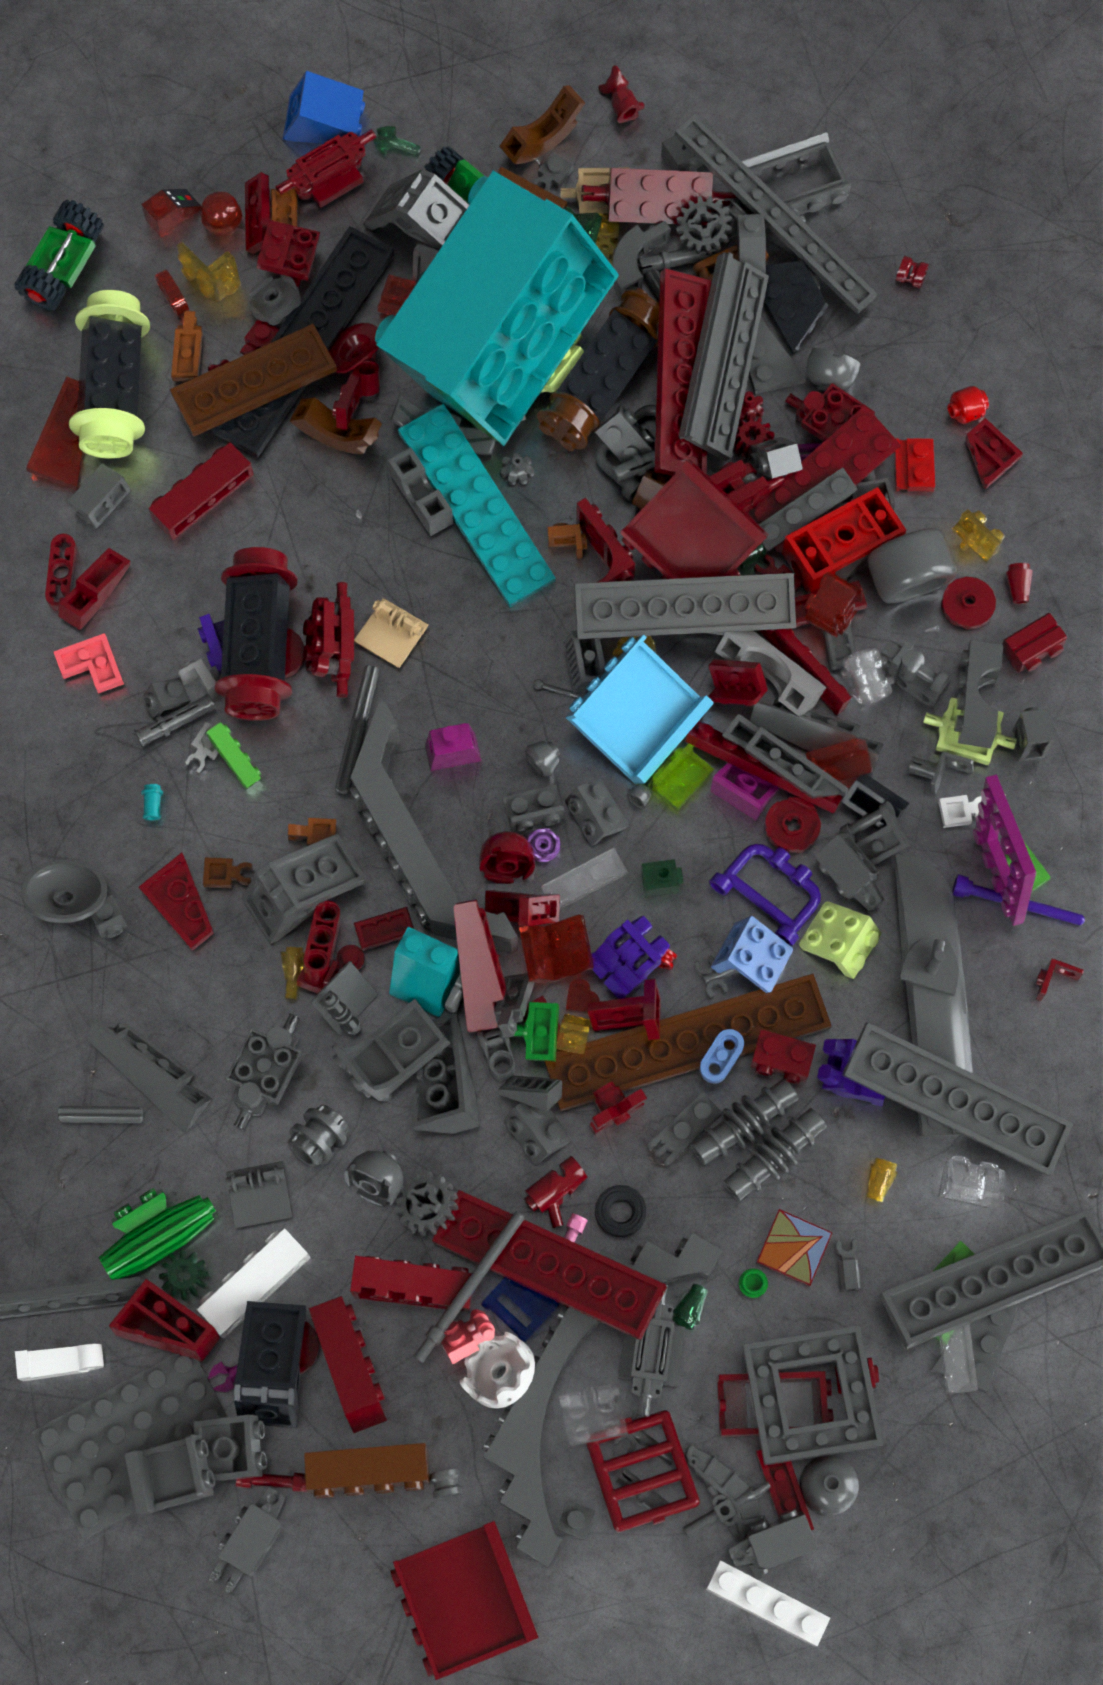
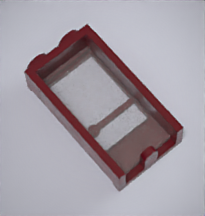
M825 1371L779 1373L789 1429L834 1422L833 1409H828L827 1397L832 1396L831 1378L826 1379ZM719 1374L717 1376L720 1438L759 1436L748 1375Z

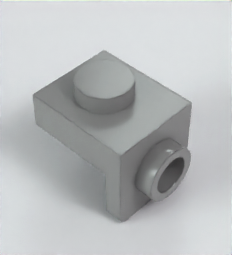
M202 658L197 661L187 662L178 671L183 685L198 678L211 699L219 695L214 689L219 677L214 669L208 670Z

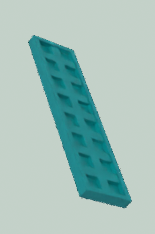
M444 403L398 429V434L407 448L411 447L424 466L427 479L435 491L439 489L451 507L453 520L509 608L556 581V577Z

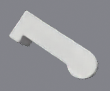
M85 1344L35 1351H15L17 1379L23 1382L84 1373L104 1367L102 1344Z

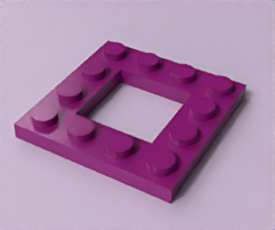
M996 774L985 778L984 788L981 789V802L978 803L979 813L975 817L976 828L973 829V836L976 844L982 846L984 852L982 853V858L986 869L990 868L993 874V888L996 893L1000 892L1003 899L1001 902L1005 917H1010L1012 925L1015 926L1024 923L1036 870ZM999 832H1000V835H1001V837H1002V838L1000 839V843H999V840H998ZM1007 854H1009L1012 862L1010 863V868L1005 858Z

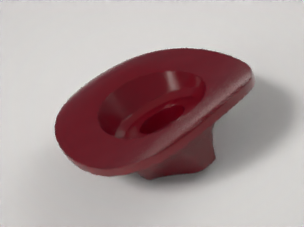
M359 323L345 329L329 351L337 367L336 373L342 374L354 370L365 360L375 361L376 351L379 349L375 341L377 326L370 323Z

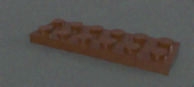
M311 324L171 388L170 392L193 437L334 373L337 371V367L314 324Z

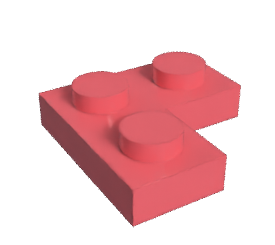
M105 633L53 652L63 679L89 670L98 694L124 684Z

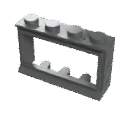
M827 132L742 161L758 177L764 169L773 166L781 169L786 165L787 161L796 158L804 161L809 158L811 153L820 150L835 181L782 199V201L798 216L806 212H816L832 203L839 204L849 197L851 183L848 182L837 159ZM740 200V202H741V204H742V206H743V209H744L745 213H746L747 215H749V214H754V213Z

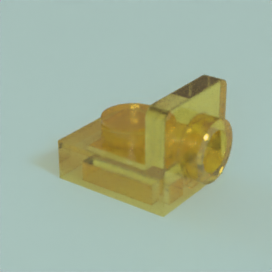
M564 1014L556 1048L584 1054L591 1028L590 1019Z

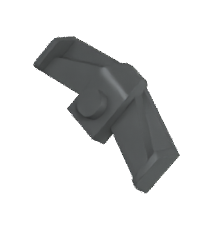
M399 395L390 420L403 427L426 413ZM451 414L459 427L462 417ZM459 427L476 454H492L496 444L495 440L476 428Z

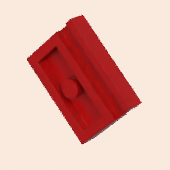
M895 438L901 444V447L894 452L895 491L934 492L933 439L907 438V440H899V438Z

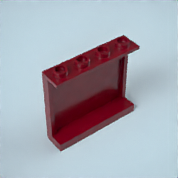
M691 459L682 465L675 475L620 532L623 536L622 542L631 550L636 548L643 555L641 559L649 568L654 569L656 567L663 574L661 579L730 576L769 535Z
M495 1521L399 1561H393L395 1569L390 1570L396 1588L402 1586L406 1598L401 1599V1603L406 1617L413 1616L416 1627L411 1630L417 1647L423 1645L427 1657L423 1658L422 1661L428 1677L434 1675L435 1680L441 1679L539 1638Z

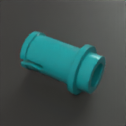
M157 784L144 785V790L141 791V795L144 796L143 819L150 821L160 820L161 796H163L161 786Z

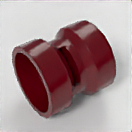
M904 256L895 281L901 283L909 282L912 284V287L920 289L929 264L924 262L916 263L913 262L912 258ZM912 266H914V267H913V270H912V272H911L910 278H908V276H909V274H910V271H911V268H912Z

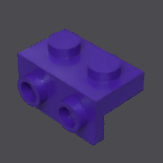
M210 614L199 617L202 627L198 628V632L203 644L208 642L210 651L206 652L211 668L216 666L221 675L224 620L214 623Z

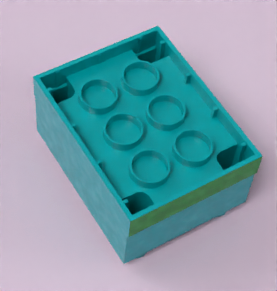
M493 170L489 177L483 176L474 183L468 196L469 207L396 316L389 315L380 323L375 334V341L377 343L376 346L434 399L442 404L444 403L445 406L469 420L478 430L504 446L619 274L573 214L548 199L542 200Z

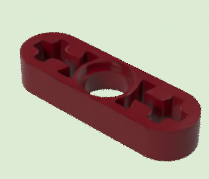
M68 534L56 535L52 539L50 546L45 598L50 608L59 611V603L73 590L77 546L74 539ZM63 543H67L69 546L65 549L64 556L66 559L62 558L59 548L63 546ZM60 566L69 569L68 574L63 578L54 576V571ZM57 585L61 586L60 590L63 595V597L59 599V602H55L54 597H56L58 594Z

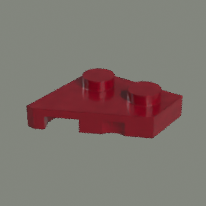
M986 418L968 432L965 438L982 486L985 489L1020 460L1023 452Z

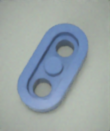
M726 1029L720 1032L700 1064V1074L707 1082L719 1083L723 1081L739 1058L744 1048V1039L738 1031ZM730 1041L734 1044V1048L727 1050L724 1047V1043ZM716 1065L719 1068V1072L713 1074L709 1071V1067Z

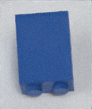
M306 71L289 96L283 139L323 144L337 135L342 137L349 132L359 136L362 129L359 119L365 108V102L362 101L364 90Z

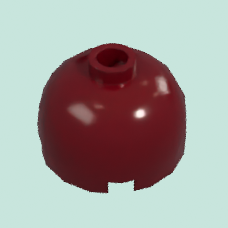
M503 831L490 836L481 847L479 856L480 872L483 871L484 877L495 883L511 884L514 883L512 878H519L521 876L522 880L527 879L535 869V856L530 842L523 835L510 831Z

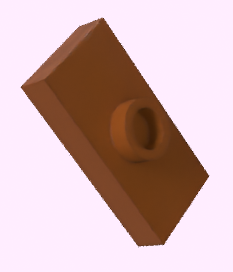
M294 188L282 195H279L276 189H271V220L298 226L297 193Z

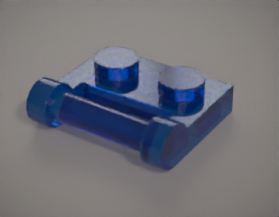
M506 1277L481 1303L486 1310L490 1309L524 1343L534 1335L559 1307L555 1300ZM502 1294L532 1320L527 1327L498 1301Z

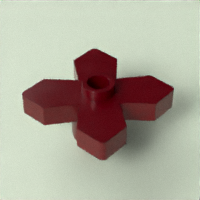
M613 1081L593 1093L596 1097L595 1103L601 1112L591 1118L592 1122L589 1124V1127L594 1135H597L614 1123L616 1126H619L631 1118L630 1114L642 1108L647 1100L643 1090L639 1089L625 1097L620 1087H616Z

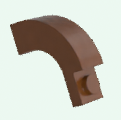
M570 85L563 86L550 107L541 117L528 125L512 127L499 147L514 164L528 163L540 158L561 143L578 123L575 118L585 105V102Z
M316 397L301 399L289 421L313 439L337 450L353 454H364L367 447L377 440L379 436L378 431L382 425L378 419L373 417L360 420L351 419L347 430L337 428L336 417L333 416L332 410Z

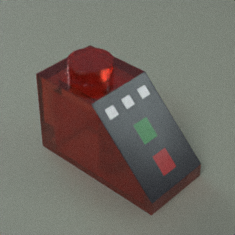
M163 189L141 204L146 221L161 238L202 209V206L187 189Z

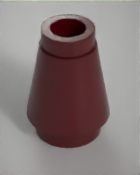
M1028 563L1008 565L1006 576L1014 604L1029 602L1033 570L1030 569V564Z

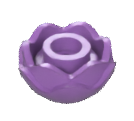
M538 829L531 832L527 837L533 848L535 861L548 862L558 855L560 851V838L550 829ZM541 844H545L546 847L542 848Z

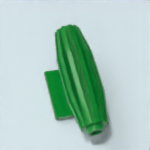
M152 1188L139 1196L141 1202L132 1207L128 1203L113 1212L115 1218L111 1219L114 1228L124 1232L125 1235L98 1257L111 1280L123 1279L147 1269L191 1241L215 1220L212 1214L217 1211L209 1198L202 1199L198 1195L166 1208V1196L163 1190L160 1189L156 1192Z

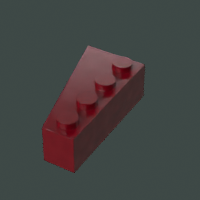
M355 1255L350 1292L354 1299L446 1310L472 1273H469V1269L465 1267L453 1266L451 1270L441 1269L440 1265L423 1263L421 1266L411 1264L410 1261L396 1259L389 1261L374 1256L363 1257ZM472 1294L460 1310L461 1312H470Z
M340 1296L308 1308L344 1414L353 1433L387 1421L380 1402L385 1400L379 1382L374 1384L371 1374L376 1373L370 1356L364 1357L361 1349L366 1347L361 1330L355 1331L352 1322L357 1320L352 1304L346 1305L343 1297Z

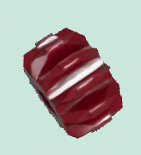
M750 415L747 417L746 422L739 419L733 448L734 455L742 453V460L744 461L752 453L751 445L774 439L775 434L770 431V423L762 424L761 416L756 421H753Z

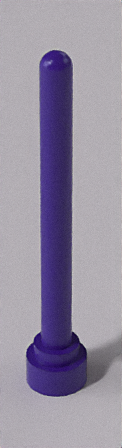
M957 874L952 889L953 896L963 898L964 896L969 897L973 895L998 903L1003 901L1000 892L996 893L993 889L975 885L973 881L969 880V877ZM1029 900L1027 911L1076 925H1082L1085 922V917L1082 914Z

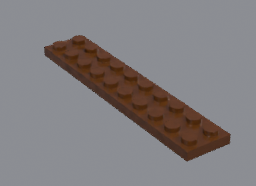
M812 973L776 984L769 993H765L760 989L660 1020V1039L648 1040L645 1025L557 1051L556 1062L544 1061L549 1078L562 1081V1098L557 1102L561 1112L594 1102L596 1097L593 1093L612 1081L616 1087H620L622 1092H626L700 1069L701 1061L718 1034L726 1029L736 1030L742 1035L744 1048L740 1056L755 1052L761 1029L798 1039L831 1029L832 1025L816 979ZM727 1041L724 1043V1047L727 1050H732L734 1044Z

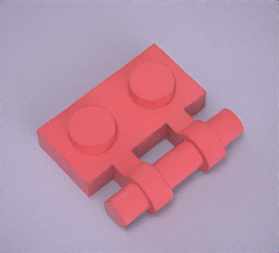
M474 1309L470 1313L469 1321L465 1323L462 1319L457 1322L452 1321L444 1333L446 1337L441 1344L452 1364L478 1351V1344L492 1340L495 1335V1329L485 1312Z

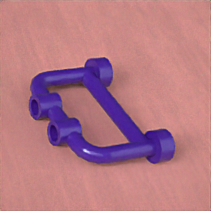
M763 844L749 845L741 851L723 874L716 872L709 880V884L716 892L723 896H726L734 887L781 924L775 934L793 947L799 939L797 932L815 912L821 901L818 886L810 880L813 874L803 864H799L797 868L792 866L788 862L791 856L781 847L773 851ZM752 856H763L774 869L781 870L789 877L792 883L800 888H804L809 893V901L794 919H791L736 876Z

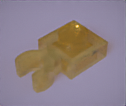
M594 214L592 240L597 242L596 245L600 251L607 250L609 252V259H612L614 256V246L612 243L618 244L620 222L607 221V214Z

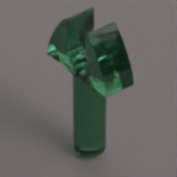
M385 126L376 129L378 136L388 138L386 140H380L379 138L373 140L375 147L382 154L387 155L389 149L396 148L419 155L421 146L397 138L395 135L396 127Z

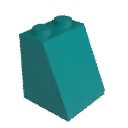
M407 927L395 950L389 994L408 1004L415 999L427 1013L438 1018L441 1017L445 1009V1003L461 973L458 949Z

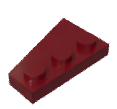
M182 852L139 886L140 891L192 951L214 934Z

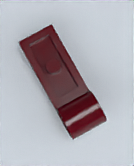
M370 360L363 361L354 368L347 383L342 384L340 398L338 401L335 400L332 410L333 416L336 417L337 428L347 430L361 397L373 396L379 392V366L376 362Z

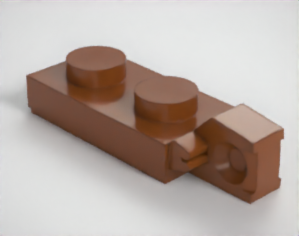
M185 311L184 324L178 325L177 329L175 328L171 372L172 381L187 382L198 377L200 373L203 333L202 327L197 326L195 311Z

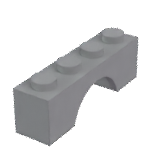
M754 631L726 632L715 650L725 660L760 662L764 676L778 690V701L799 717L815 707L826 689L825 685Z

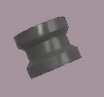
M449 1469L430 1474V1481L435 1486L433 1491L434 1499L463 1493L462 1486L458 1484L457 1479L460 1475L459 1469Z

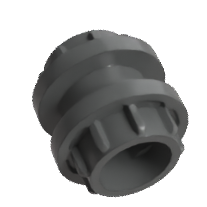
M320 1105L316 1109L309 1108L303 1114L306 1122L305 1125L296 1123L289 1130L291 1137L288 1140V1146L290 1150L302 1162L312 1167L320 1163L327 1164L333 1158L331 1146L341 1148L347 1142L345 1134L348 1132V1125L346 1121L334 1109L326 1105Z

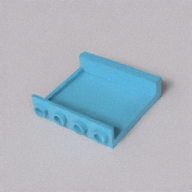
M645 635L636 638L632 636L621 647L623 650L622 654L618 658L614 656L604 666L606 672L600 678L598 676L595 677L588 684L586 695L583 698L579 696L569 706L571 712L565 717L635 785L646 783L714 704L707 695L700 697L643 642L647 638Z

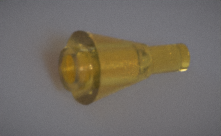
M286 947V952H280L286 980L285 999L297 998V979L304 966L305 954L301 947Z

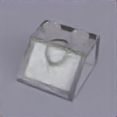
M953 1156L952 1159L948 1158L943 1166L938 1197L996 1209L1005 1199V1170L998 1169V1165L989 1162H981V1165L969 1163L970 1159L961 1156Z

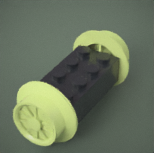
M102 290L88 297L87 307L80 310L75 318L76 326L82 331L78 407L77 413L69 420V427L74 434L79 436V448L84 453L98 458L114 459L129 455L133 451V441L139 439L145 432V425L137 417L141 337L149 332L150 321L140 312V301L135 296L123 291Z

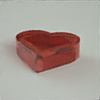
M573 980L568 990L566 1011L588 1014V1003L600 1002V999L595 992L590 991V985L586 980Z

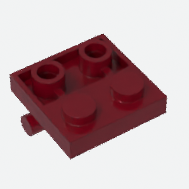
M269 220L257 261V269L289 276L299 288L301 280L308 281L320 239V232Z

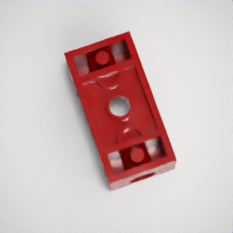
M877 487L785 536L782 555L795 575L803 581L802 586L807 594L833 585L836 571L870 554L882 544L906 534L907 530ZM842 530H847L852 533L853 538L845 541L840 539L838 533Z

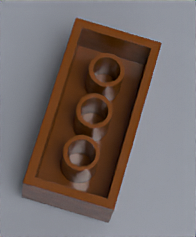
M426 1443L304 1453L306 1490L314 1494L316 1499L333 1498L334 1492L344 1491L346 1496L364 1495V1489H374L376 1494L393 1493L394 1487L404 1486L406 1491L424 1490V1484H430L429 1456Z

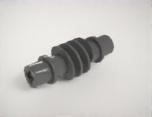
M782 1079L769 1089L763 1087L761 1089L762 1094L754 1100L746 1095L742 1096V1105L738 1102L732 1103L733 1111L725 1108L722 1111L723 1121L712 1129L706 1127L704 1129L705 1134L690 1144L698 1159L706 1165L719 1155L722 1157L727 1156V1150L736 1143L742 1149H745L743 1137L754 1143L753 1130L763 1136L765 1133L761 1125L764 1123L767 1127L771 1128L769 1120L776 1115L779 1117L784 1116V1110L798 1100V1096L789 1082Z
M809 1108L797 1119L792 1117L789 1120L790 1125L783 1131L774 1126L771 1129L772 1136L765 1134L762 1136L763 1143L756 1141L753 1144L755 1151L749 1149L752 1157L744 1164L740 1162L736 1164L737 1170L723 1181V1184L735 1199L740 1202L751 1191L755 1190L758 1192L761 1189L760 1184L769 1176L778 1181L780 1176L776 1170L777 1168H780L785 1173L789 1172L785 1163L786 1160L794 1166L798 1164L794 1154H798V1151L805 1145L811 1147L815 1143L814 1138L827 1128L822 1117L814 1109Z

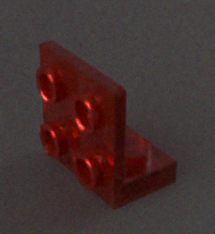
M577 914L545 927L537 925L519 927L529 982L551 984L594 968L584 915Z

